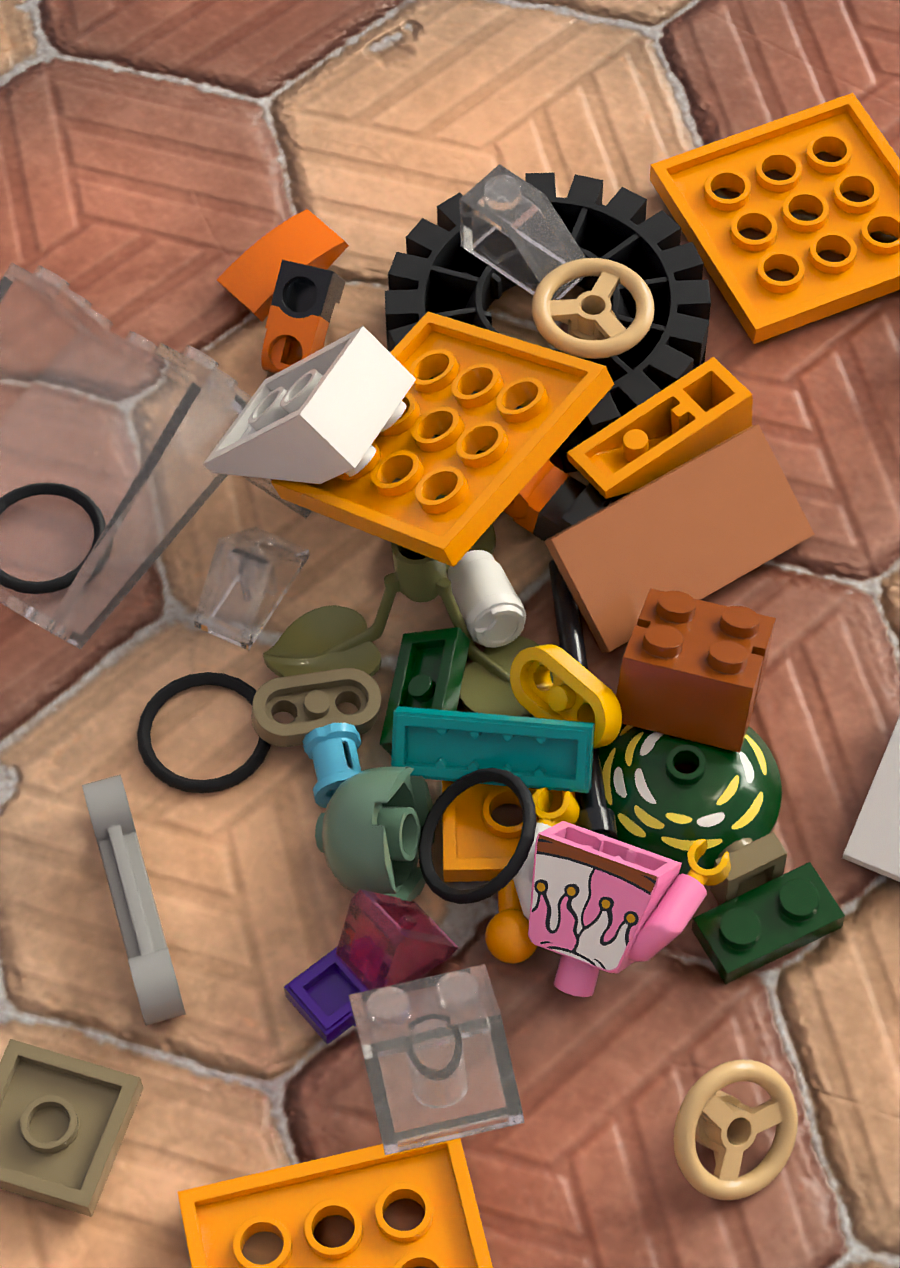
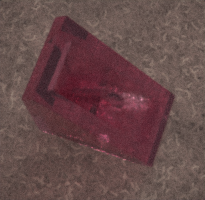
M360 889L350 901L335 956L380 1003L449 959L459 947L416 902H407L401 898Z

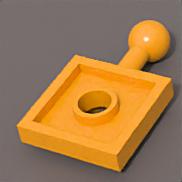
M442 780V793L455 781ZM477 784L458 795L443 813L444 882L490 881L508 864L519 843L523 822L512 827L502 826L492 819L491 813L502 804L510 803L520 806L517 796L509 787ZM528 788L532 796L535 793V791L538 790L534 788ZM549 790L553 794V802L548 813L555 812L562 806L564 795L568 791ZM570 792L575 798V792ZM536 815V823H537L538 820H539V817ZM512 879L503 889L498 891L499 913L490 920L485 932L486 945L491 954L498 960L509 964L527 960L538 947L528 937L529 920L523 915Z

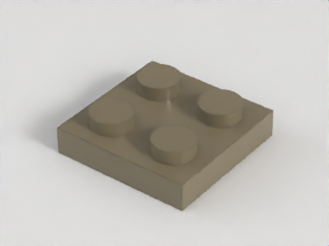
M10 1039L0 1062V1189L92 1217L143 1091L141 1078Z

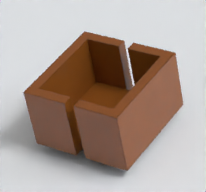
M650 588L639 615L637 626L635 625L622 658L616 693L622 711V724L740 753L763 682L776 618L757 614L754 610L743 606L727 607L694 599L689 594L680 591L664 592Z

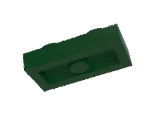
M459 627L403 634L380 739V745L390 756H392L393 712L398 706L448 711L457 710L470 645V639Z
M808 862L694 917L691 930L726 985L842 928L845 915L811 862Z

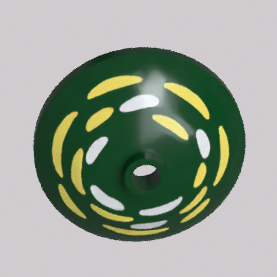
M626 724L621 725L618 736L611 744L599 748L607 808H610L615 813L618 841L682 863L679 874L687 875L690 871L687 853L690 846L697 840L706 839L708 844L707 850L700 857L697 865L704 869L714 868V861L718 858L719 854L730 844L743 838H751L752 841H755L772 833L775 828L782 798L780 773L770 749L750 726H748L740 753ZM686 763L693 765L696 771L685 774L677 771L675 766Z

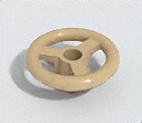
M602 258L578 259L558 266L541 280L532 299V316L541 336L561 352L586 359L608 358L633 348L649 331L655 311L653 296L646 282L627 266ZM587 276L599 277L592 290L580 294L577 299L551 300L555 292L571 280ZM619 283L631 293L636 303L635 318L627 329L611 310V296ZM554 321L567 324L568 334L561 330Z
M733 1060L714 1067L691 1087L678 1111L673 1140L678 1166L685 1179L693 1188L713 1199L739 1200L759 1192L777 1177L791 1155L797 1135V1107L789 1085L778 1072L766 1064L753 1060ZM749 1081L763 1087L770 1095L771 1100L756 1107H749L741 1103L737 1098L720 1091V1089L735 1082ZM776 1125L772 1145L764 1159L753 1170L738 1177L744 1150L752 1145L757 1133ZM695 1141L714 1151L716 1162L714 1175L709 1173L701 1164L696 1152Z

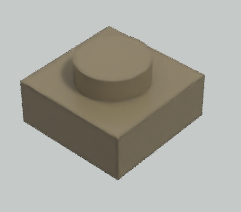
M772 832L755 841H752L751 838H743L727 846L714 861V867L720 863L722 856L728 851L731 870L723 882L712 885L710 890L719 905L783 875L787 852L775 833Z

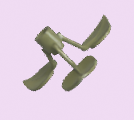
M439 495L435 500L444 498L447 495ZM492 524L469 551L484 550L491 555L494 553L496 535ZM392 542L391 548L395 572L384 577L385 590L375 621L370 628L367 629L364 617L353 609L337 605L323 606L307 612L287 627L275 645L263 653L265 664L279 677L341 668L359 669L373 677L380 669L381 654L372 642L379 639L384 632L396 593L401 592L415 602H428L439 595L443 600L454 628L459 627L470 639L467 656L474 662L465 666L459 695L461 704L467 711L472 713L534 717L515 698L510 684V669L514 658L520 651L540 645L531 639L518 636L507 645L496 648L486 647L484 652H481L474 644L467 630L464 618L452 593L451 581L447 578L450 566ZM550 671V678L553 683V674Z

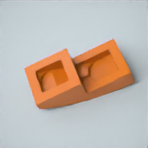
M306 209L284 221L259 239L219 276L217 281L263 322L269 314L282 260L327 270L349 245L312 212Z

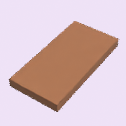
M759 424L746 428L548 538L544 542L601 652L606 653L613 651L630 640L635 625L637 626L639 615L650 588L664 592L680 591L689 594L694 599L701 600L815 534Z

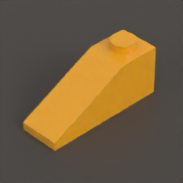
M712 357L568 451L567 459L605 499L635 491L752 426L753 394L717 359Z

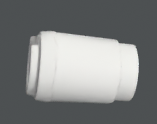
M473 550L467 552L454 567H449L448 579L451 581L452 593L472 639L480 645L491 648L501 647L514 641L524 629L526 612L504 570L495 561L494 557L487 551Z

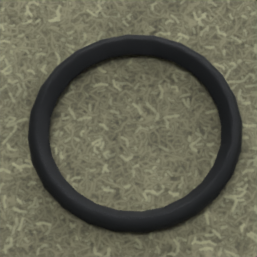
M35 483L14 489L0 498L1 515L9 506L31 496L46 494L61 496L80 505L90 516L94 528V539L88 555L71 572L53 580L34 582L12 577L0 569V584L3 587L19 593H53L68 588L82 580L97 565L104 552L107 540L106 522L100 508L89 496L79 489L59 483Z
M212 672L189 674L170 682L150 699L140 716L137 740L142 759L155 777L170 787L185 792L210 793L223 791L238 785L251 776L264 762L271 744L259 737L253 754L241 767L232 773L208 780L188 779L167 769L156 757L151 745L150 733L158 710L168 699L183 690L203 685L222 686L242 695L252 705L257 691L239 678L224 673Z
M497 768L478 769L460 777L449 785L430 809L420 835L418 847L419 866L429 888L443 900L457 904H469L489 898L503 889L517 875L526 861L535 836L536 810L530 790L519 777L507 770ZM485 782H496L506 785L517 796L522 809V831L515 853L504 869L486 884L467 890L449 887L437 875L432 861L433 837L441 816L458 795L472 786Z

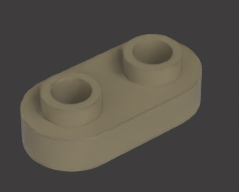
M341 668L274 678L264 683L254 695L251 714L252 725L261 739L279 747L303 745L302 741L310 731L331 723L354 725L359 734L362 735L369 731L378 719L381 706V691L377 682L369 674L355 668ZM348 702L355 705L358 711L353 714H344L336 706L340 703ZM278 712H288L293 715L295 720L282 724L277 722L273 715Z

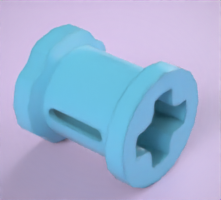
M331 723L324 727L315 728L305 735L302 741L304 751L313 760L317 783L313 787L315 803L323 808L327 807L329 800L342 782L361 772L357 749L361 745L360 734L354 725L348 723Z

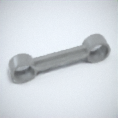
M121 774L84 784L82 788L145 1025L185 1015L184 1005Z

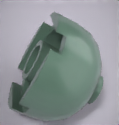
M378 767L359 772L339 785L329 800L325 813H321L318 817L315 829L317 847L324 853L328 867L340 884L356 895L383 901L411 902L421 894L426 882L420 867H417L419 859L418 847L422 827L433 803L427 782L423 776H410L414 768Z

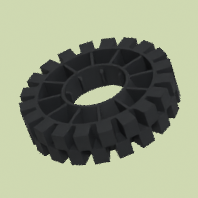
M555 172L525 173V198L516 199L506 177L478 184L479 209L459 192L437 206V225L422 218L406 236L407 254L396 252L388 272L389 290L385 291L387 350L391 352L427 312L497 332L492 327L491 312L487 311L495 299H499L502 293L511 287L528 281L541 280L558 266L573 260L602 258L618 262L632 269L646 282L652 293L655 308L653 322L645 337L628 351L608 358H581L606 366L614 385L556 450L560 453L564 472L570 473L578 470L568 461V451L705 362L711 308L709 280H702L704 263L693 242L680 245L681 227L669 215L661 210L646 220V198L621 187L606 206L602 205L603 180L576 174L567 198L556 197ZM581 277L571 280L569 283L591 291L599 277ZM619 283L611 296V310L627 329L635 318L636 303L631 293Z

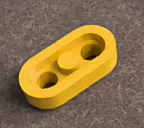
M546 644L529 647L516 655L510 669L511 688L517 701L535 718L595 723L593 749L607 746L616 739L622 725V711L616 695L602 681L565 650L556 645ZM550 671L553 674V683L550 678Z

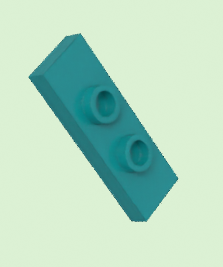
M398 706L393 712L391 767H411L414 770L410 776H423L424 779L456 781L460 777L478 769L497 768L513 773L523 781L527 788L540 789L546 787L548 790L589 793L592 781L595 723ZM496 782L479 783V784H489V785L506 786V785H504V784L496 783Z

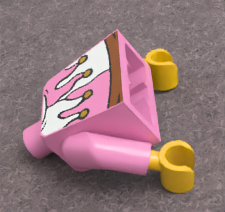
M545 787L536 790L532 796L539 820L536 823L534 841L529 855L517 875L513 878L523 915L529 920L528 937L534 945L561 954L554 981L555 987L573 996L589 997L594 993L600 970L608 973H619L635 961H649L681 934L707 895L704 885L712 886L723 882L729 875L731 864L727 851L716 867L704 869L698 866V860L704 855L708 847L707 840L700 839L690 846L687 853L690 871L687 875L679 874L682 864L680 862L574 825L579 818L580 807L569 791L564 795L562 806L557 811L548 813L553 802V794Z

